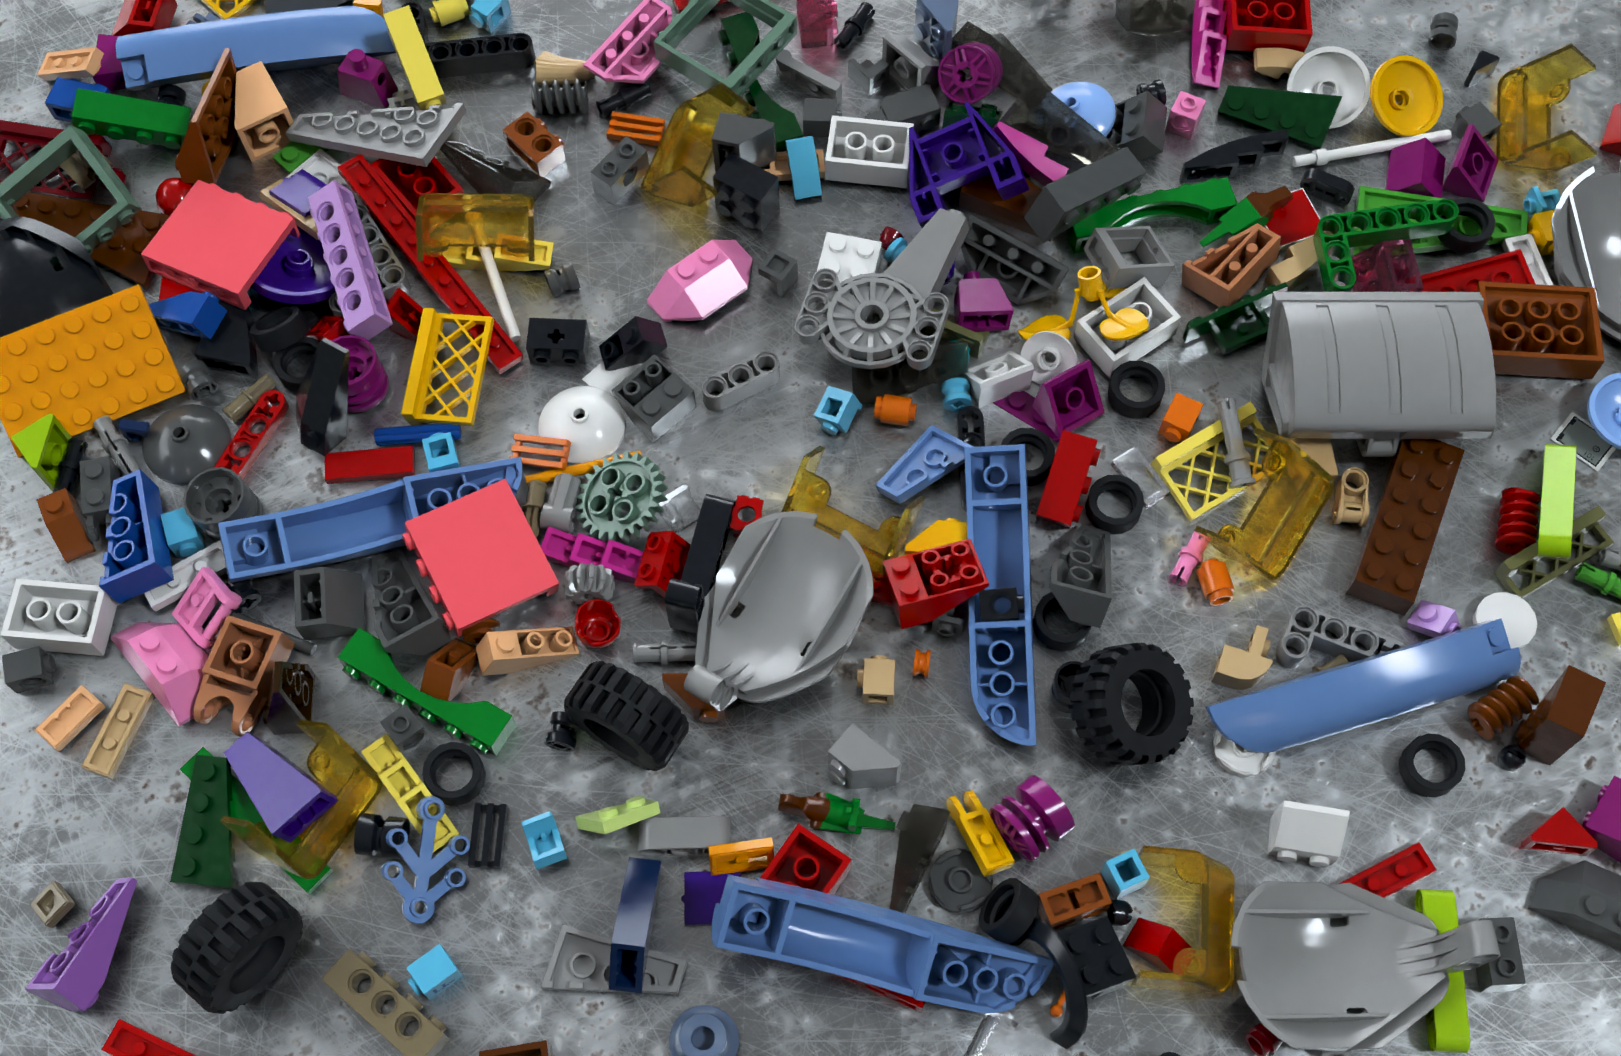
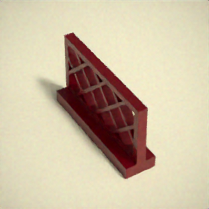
M0 120V170L7 166L10 172L13 173L15 170L11 163L22 156L28 161L30 158L27 153L35 148H43L64 129ZM87 135L104 156L110 157L112 146L102 135ZM6 144H16L19 150L6 158L4 155ZM58 166L28 191L30 193L92 202L99 177L98 175L95 176L96 181L85 190V193L75 192L71 186L76 184V182L72 178L67 180L62 173L64 170ZM59 174L64 183L54 189L49 188L45 182Z

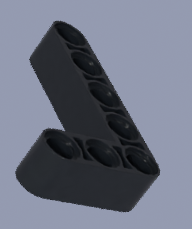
M415 2L402 5V7L409 5L438 78L526 69L535 63L536 56L532 39L525 33L429 43L428 26L422 7Z
M710 494L705 495L681 580L671 578L667 586L665 607L670 628L697 634L699 621L705 606V596L715 585L716 574L721 565L730 532L732 510L736 500Z

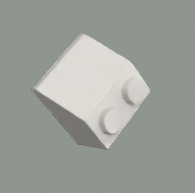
M1284 800L1270 817L1268 855L1277 856V860L1283 862H1296L1297 859L1309 861V864L1314 867H1328L1340 857L1350 811Z

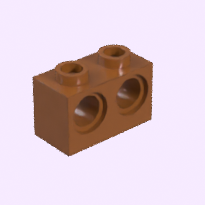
M528 111L502 129L506 146L540 179L566 160L563 150L565 145L557 134L552 135L547 130L544 122L540 118L535 119Z
M1100 872L1038 894L1039 915L1054 930L1105 913L1112 904Z

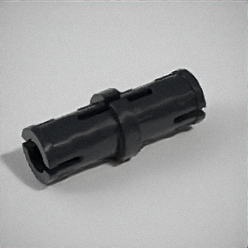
M862 2L852 17H848L845 21V27L834 39V44H837L836 47L839 50L847 51L857 36L863 34L867 22L875 14L871 4Z
M645 81L644 84L636 83L626 89L620 88L612 96L597 101L596 105L602 117L605 118L611 115L612 111L616 112L623 108L625 110L631 108L632 104L650 97L652 93L648 83Z
M69 439L64 459L58 465L59 474L52 493L66 488L73 495L78 475L80 476L79 461H83L86 449L88 448V444L83 442V440Z

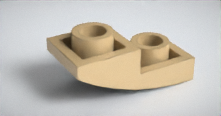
M1256 48L1253 52L1255 71L1262 75L1279 79L1284 72L1290 75L1295 64L1307 53L1285 48Z

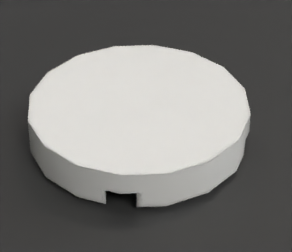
M1508 592L1493 593L1480 602L1473 615V625L1502 618L1511 648L1519 647L1521 649L1525 647L1536 634L1537 619L1535 612L1528 602L1515 594Z
M1218 730L1214 733L1212 742L1214 757L1220 767L1231 775L1242 778L1255 777L1266 771L1275 758L1276 751L1259 753L1242 749L1243 747L1232 740H1227Z

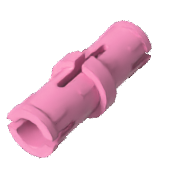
M1202 527L1195 528L1187 546L1182 547L1180 550V558L1169 575V579L1175 584L1180 576L1179 586L1187 585L1194 568L1201 564L1202 554L1213 537L1208 530L1202 536Z

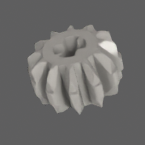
M580 563L579 566L572 565L569 570L565 571V577L563 578L564 594H566L567 600L574 601L576 605L597 598L609 601V599L613 598V592L615 591L612 570L605 568L602 564Z

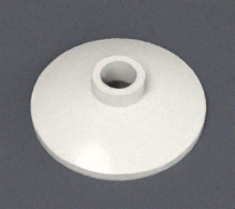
M1043 331L1032 335L1024 343L1020 356L1033 363L1032 381L1039 385L1077 365V355L1074 347L1064 336L1055 332ZM1048 352L1053 353L1056 359H1050L1048 357Z

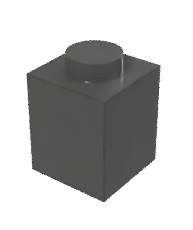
M804 98L803 137L829 138L832 115L842 116V111L837 110V99Z
M1478 102L1471 107L1465 106L1456 114V121L1451 130L1461 140L1467 126L1474 124L1488 144L1494 140L1502 123L1481 102Z

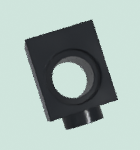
M1016 587L989 589L979 592L981 622L1020 621L1019 614L1025 613L1024 595H1018ZM1000 598H1006L1011 602V608L1006 613H998L994 610V604Z

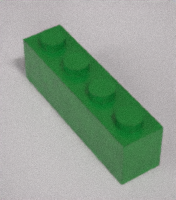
M77 88L71 117L73 126L83 130L87 135L97 134L108 136L114 140H133L144 145L156 144L176 150L181 149L192 119V110L190 107Z

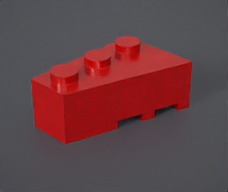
M1062 431L1036 513L1037 519L1069 529L1072 522H1079L1083 506L1078 505L1081 493L1085 495L1088 493L1092 478L1087 476L1090 465L1096 467L1101 449L1096 448L1098 440L1070 431Z

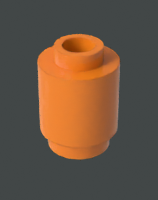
M884 394V397H876L874 419H879L881 423L908 426L909 421L915 422L917 404H912L911 397Z
M1209 559L1200 564L1201 567L1196 573L1205 599L1209 600L1211 606L1223 605L1233 600L1235 589L1226 563L1218 561V559Z

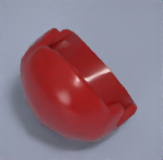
M176 177L164 180L158 186L155 194L159 212L167 215L172 214L194 183L182 182V178Z
M598 598L585 601L576 613L574 627L576 635L585 646L601 649L608 647L619 638L621 618L615 612L613 604Z

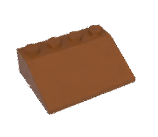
M230 48L224 49L190 121L180 152L176 156L175 166L180 172L182 182L195 184L197 180H201L208 184H216L237 138L238 133L235 129L237 71Z
M1478 282L1477 292H1480L1484 299L1482 312L1490 336L1495 374L1593 379L1605 362L1595 288Z

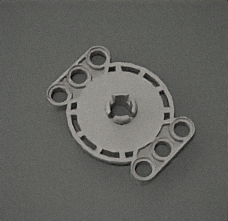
M823 268L815 272L795 321V334L797 340L803 344H813L821 339L824 347L833 357L844 364L856 368H885L897 364L906 358L911 368L923 370L928 368L933 362L949 315V300L944 294L937 292L931 293L922 299L921 295L912 285L901 278L889 274H860L840 283L834 270ZM825 278L833 281V284L826 288L819 286L818 283ZM816 301L825 304L824 308L819 311H813L809 306ZM932 303H941L944 306L943 310L939 312L930 311L928 307ZM875 313L879 314L878 323L867 324V322L874 321ZM805 325H812L816 328L812 334H803L800 331ZM931 326L936 329V332L933 335L925 336L920 333V330L923 327ZM832 344H835L841 351H843V354L835 350ZM917 350H923L928 353L927 357L922 360L914 359L911 355Z

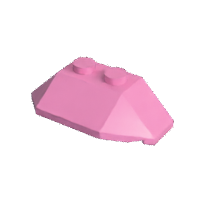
M643 0L583 64L584 68L604 81L644 84L662 64L655 57L653 41L658 37V33L664 31L671 23V7L660 0Z
M711 240L669 268L648 297L647 304L663 322H672V320H704L748 289L753 258L736 240Z
M138 622L112 635L111 640L175 723L181 726L194 719V706L204 676L202 670L208 655L202 647L196 644L179 623Z

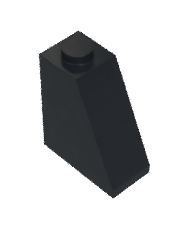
M220 300L219 304L228 311L211 339L201 337L194 355L198 360L203 361L210 370L257 379L256 342L250 333V328L254 324L253 315L249 307L243 310Z

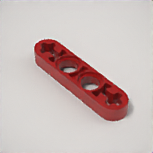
M268 390L262 394L214 468L224 467L231 469L244 479L288 411V402L283 393L278 390ZM277 401L279 402L278 406L273 405L271 408L268 405L269 403L275 404ZM258 422L266 424L265 429L261 433L251 432L254 424ZM245 445L250 447L248 455L244 457L236 456V451L239 447Z

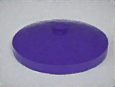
M297 226L300 236L297 238L289 234L251 285V288L264 297L289 304H309L329 299L336 291L330 281L331 274L328 264L323 257L322 243Z

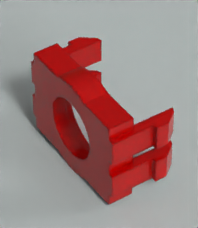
M737 495L730 524V530L733 531L734 538L739 537L746 525L762 518L764 500ZM743 508H751L755 511L756 515L752 521L744 522L738 517L739 511Z

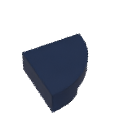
M120 419L118 429L128 442H138L141 440V437L145 438L148 436L150 423Z

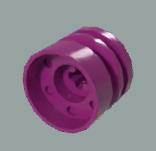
M980 42L966 43L948 51L942 58L938 69V81L943 92L951 100L962 104L966 102L974 103L992 94L1000 85L1003 75L1002 62L998 53L989 45ZM970 68L969 74L973 77L966 80V73L963 70Z
M356 335L340 336L331 340L349 350L347 411L352 413L364 412L377 406L388 392L389 378L372 343L364 337Z
M1031 775L1015 788L1014 792L1017 800L1011 796H1005L1002 798V805L996 803L989 810L990 816L1005 842L1023 859L1032 863L1039 858V851L1045 853L1049 849L1050 845L1047 837L1058 842L1075 827L1074 819L1065 803L1044 780L1036 775Z

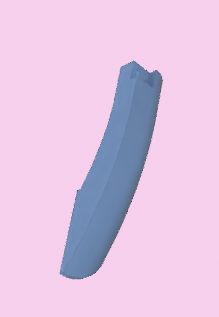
M357 6L305 9L227 18L119 36L116 40V56L122 64L125 85L127 89L132 91L156 88L165 84L173 85L211 79L225 48L231 49L236 71L262 61L267 72L290 69L301 70L341 63L348 52L354 49H361L365 55L370 57L396 53L384 18L374 11Z
M1025 444L964 447L967 539H971L989 582V586L984 590L1016 587L1018 595H1024L1025 613L1019 614L1020 621L981 622L979 593L969 598L968 625L972 697L981 718L995 733L1017 744L1037 746ZM1000 598L994 604V610L998 613H1006L1011 608V602L1006 598Z
M521 457L406 476L402 480L311 506L218 523V529L229 582L233 583L318 567L405 546L402 534L405 533L404 522L505 478L514 496H516L522 479Z
M1502 618L1478 623L1368 658L1310 673L1206 706V709L1217 730L1227 740H1232L1243 747L1242 749L1259 753L1275 752L1379 722L1506 681L1518 674L1521 655L1519 647H1510Z
M728 874L721 901L715 904L712 919V942L716 948L805 966L913 997L915 1000L979 1013H998L1015 1008L1017 1002L1023 1000L1028 995L1033 996L1041 988L1054 965L1051 958L948 925L861 901L757 877L756 880Z

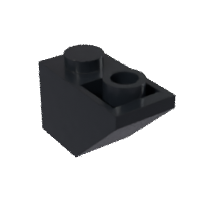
M635 316L599 346L605 369L613 371L644 363L654 354L657 356L668 346L661 323Z

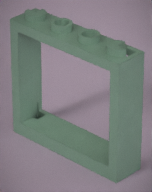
M689 0L681 13L676 14L672 18L671 23L664 31H660L658 37L653 41L655 57L733 105L797 35V17L769 0H727L773 28L728 78L724 79L675 49L720 1Z
M69 125L0 183V216L3 220L19 217L11 206L79 150L117 201L114 206L75 237L83 243L89 255H91L96 246L101 242L111 239L114 231L120 226L131 222L130 218L142 208L83 130ZM58 258L50 261L55 271L58 272L64 269L61 267Z

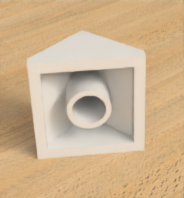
M1009 351L964 368L960 374L962 378L970 382L969 392L977 407L981 408L1008 397L1013 392L1030 389L1034 366L1033 363L1020 355Z

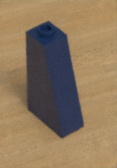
M629 857L611 941L608 990L642 994L659 891L661 861Z

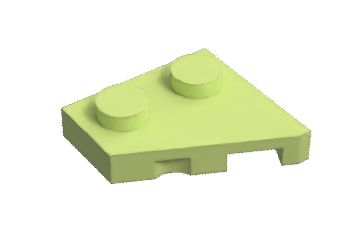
M636 796L626 800L624 804L578 815L575 819L578 829L608 834L658 815L661 812L658 801L645 799L644 796Z

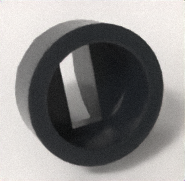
M1515 744L1505 746L1498 753L1499 765L1506 771L1514 772L1519 770L1526 762L1525 750Z
M1111 899L1112 904L1107 911L1111 925H1127L1132 920V916L1128 914L1133 912L1131 905L1123 900Z

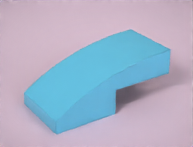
M813 136L785 140L795 200L822 195Z

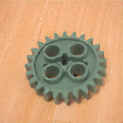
M625 451L622 458L617 453H614L613 461L611 462L604 457V466L601 468L598 465H593L594 475L586 473L585 476L589 481L587 484L579 485L584 490V493L578 494L576 497L582 502L575 506V509L581 513L577 519L583 523L582 528L595 539H600L606 543L608 540L619 542L621 538L628 544L630 535H634L637 539L640 538L639 530L642 528L649 532L648 523L650 521L658 522V519L654 516L655 513L664 512L659 503L668 499L662 493L668 489V486L663 483L666 477L660 472L661 469L647 456L642 457L638 452H635L632 456L628 451Z

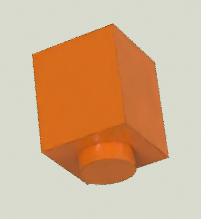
M1177 392L1162 420L1158 433L1175 443H1181L1188 439L1204 404Z

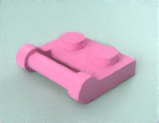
M202 567L172 612V615L196 644L204 649H211L216 641L215 636L222 627L227 615H230L233 609L239 607L242 598L235 592H232L212 568ZM220 600L222 602L221 606L204 630L202 625Z

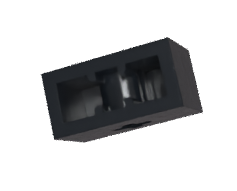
M529 318L526 350L530 362L542 365L549 363H564L571 366L578 363L587 364L590 336L587 320Z

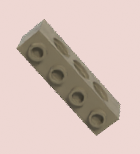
M348 949L321 980L404 1056H436L450 1041L443 1033L447 1027L433 1014L429 1019L421 1014L419 1011L423 1005L410 993L405 998L396 991L400 984L386 972L380 977L372 969L376 963L363 951L356 955L352 950ZM371 978L372 984L370 989L364 993H358L359 983L363 979ZM394 999V1010L389 1014L382 1015L381 1007L383 1003ZM411 1021H418L419 1029L416 1034L405 1036L406 1025Z

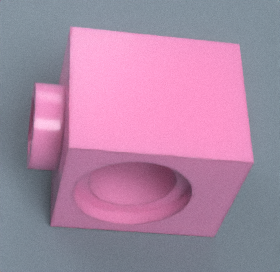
M1180 91L1170 111L1166 131L1191 140L1201 120L1206 100Z

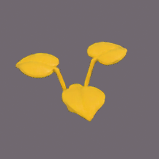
M1086 266L1077 273L1079 287L1074 289L1075 297L1068 321L1060 315H1047L1036 319L1027 327L1018 330V333L1025 341L1032 335L1043 331L1058 333L1068 340L1071 337V331L1068 328L1074 324L1080 296L1084 297L1086 301L1100 299L1108 318L1100 323L1099 328L1101 335L1106 339L1121 341L1134 338L1149 329V323L1145 315L1136 309L1123 308L1113 314L1106 299L1110 300L1127 288L1108 289L1102 280L1100 268Z

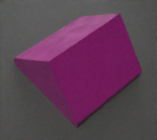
M1474 124L1467 126L1456 148L1442 190L1463 198L1468 197L1484 202L1499 159Z
M1427 138L1393 148L1389 152L1385 190L1442 198L1446 158Z
M1090 360L1077 364L1042 383L1032 407L1057 437H1061L1063 430L1071 432L1105 413Z

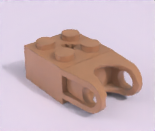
M227 615L202 670L204 676L194 706L195 721L206 725L223 707L233 704L232 732L240 737L246 732H250L261 716L264 706L268 704L274 664L278 661H288L295 642L280 631Z

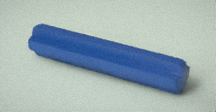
M453 424L385 427L374 430V440L377 445L422 442V439L429 438L435 433L451 432L455 440L460 439L462 433L461 426Z

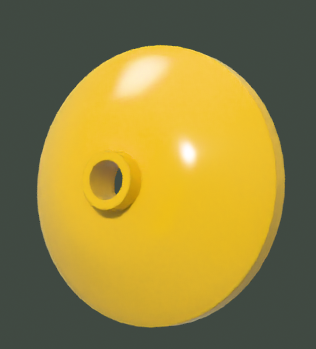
M1400 55L1385 61L1376 70L1371 81L1370 100L1376 117L1387 130L1396 135L1408 137L1423 134L1437 123L1443 107V92L1437 75L1427 63L1414 56Z

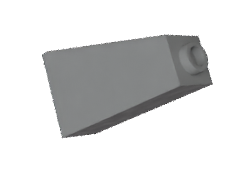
M940 208L883 274H889L906 281L916 289L922 299L931 293H940L970 229L965 215L955 209L948 211ZM934 303L929 305L928 309L930 311L932 310Z

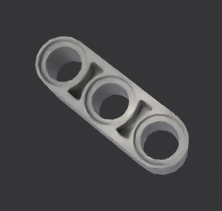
M763 351L707 377L702 383L703 402L706 408L716 412L724 410L777 384L780 379L778 356L771 351ZM765 367L772 368L770 371H763L761 369ZM740 379L747 380L745 383H737V382H736L737 380H740ZM714 391L721 392V394L716 396L710 395Z
M725 816L653 817L639 821L638 853L643 856L709 855L708 846L731 843V819Z

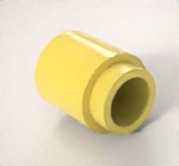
M466 0L431 1L432 7L428 8L434 24L439 22L441 27L465 19V15L470 14Z

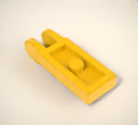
M973 790L963 793V803L968 813L964 810L958 797H948L946 799V806L950 816L955 820L983 876L986 877L1012 868L1015 863L1014 858L986 807L983 808Z

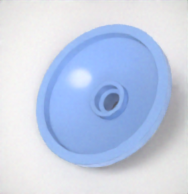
M1072 82L1057 87L1043 98L1037 107L1034 124L1035 127L1042 130L1046 135L1050 148L1062 152H1077L1098 144L1108 135L1115 122L1116 108L1113 98L1103 87L1090 82Z
M1621 372L1609 375L1597 383L1591 391L1587 402L1588 418L1593 429L1604 441L1620 450Z

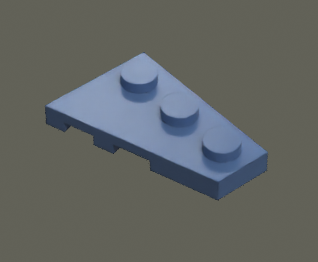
M931 425L875 484L877 491L900 504L964 464V447L974 446Z

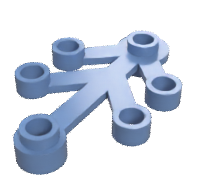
M435 796L422 798L416 807L417 815L423 821L418 855L407 842L408 835L405 830L394 828L386 834V843L396 849L414 873V889L402 876L403 867L399 862L388 861L381 868L382 877L390 881L404 899L402 903L404 917L408 921L417 924L424 923L431 918L435 909V901L452 887L462 886L466 880V874L462 869L449 868L445 872L444 878L428 890L429 877L456 855H463L470 849L469 839L463 835H456L449 840L445 848L432 857L437 821L443 817L445 812L443 801ZM432 803L437 806V812L434 815H430L428 812V807ZM395 832L401 834V842L399 844H394L392 841V836ZM458 839H461L464 843L460 851L455 849V842ZM391 865L397 868V873L394 877H390L387 873ZM456 871L459 874V880L456 883H452L450 876ZM418 901H422L424 904V909L420 913H417L414 908Z

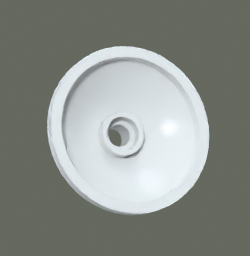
M1327 46L1310 51L1295 64L1288 78L1287 91L1323 94L1322 89L1324 87H1331L1333 90L1331 95L1342 96L1329 128L1336 129L1349 124L1363 111L1370 97L1371 79L1366 65L1356 54L1345 48Z
M577 386L563 390L549 400L541 412L538 429L541 437L569 440L571 447L567 464L575 465L603 459L604 457L607 458L612 455L624 438L626 420L621 405L610 393L597 387ZM578 414H584V417L581 419L575 418ZM543 445L545 449L563 450V447ZM554 457L559 461L561 460V457Z

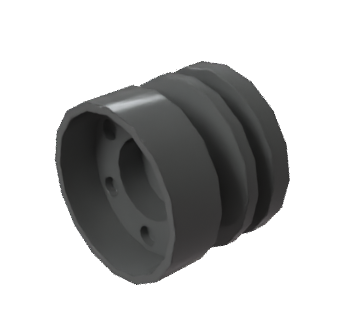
M224 467L209 468L197 474L189 482L184 492L183 506L186 514L214 542L220 540L218 523L263 515V507L257 495L231 469Z

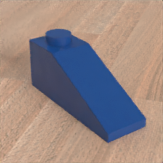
M189 291L149 304L159 328L206 339L212 338L228 311L219 304L220 299L207 291L203 293Z

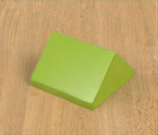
M47 414L13 435L11 439L31 468L53 491L59 474V462L63 461L68 441L72 437L55 415Z

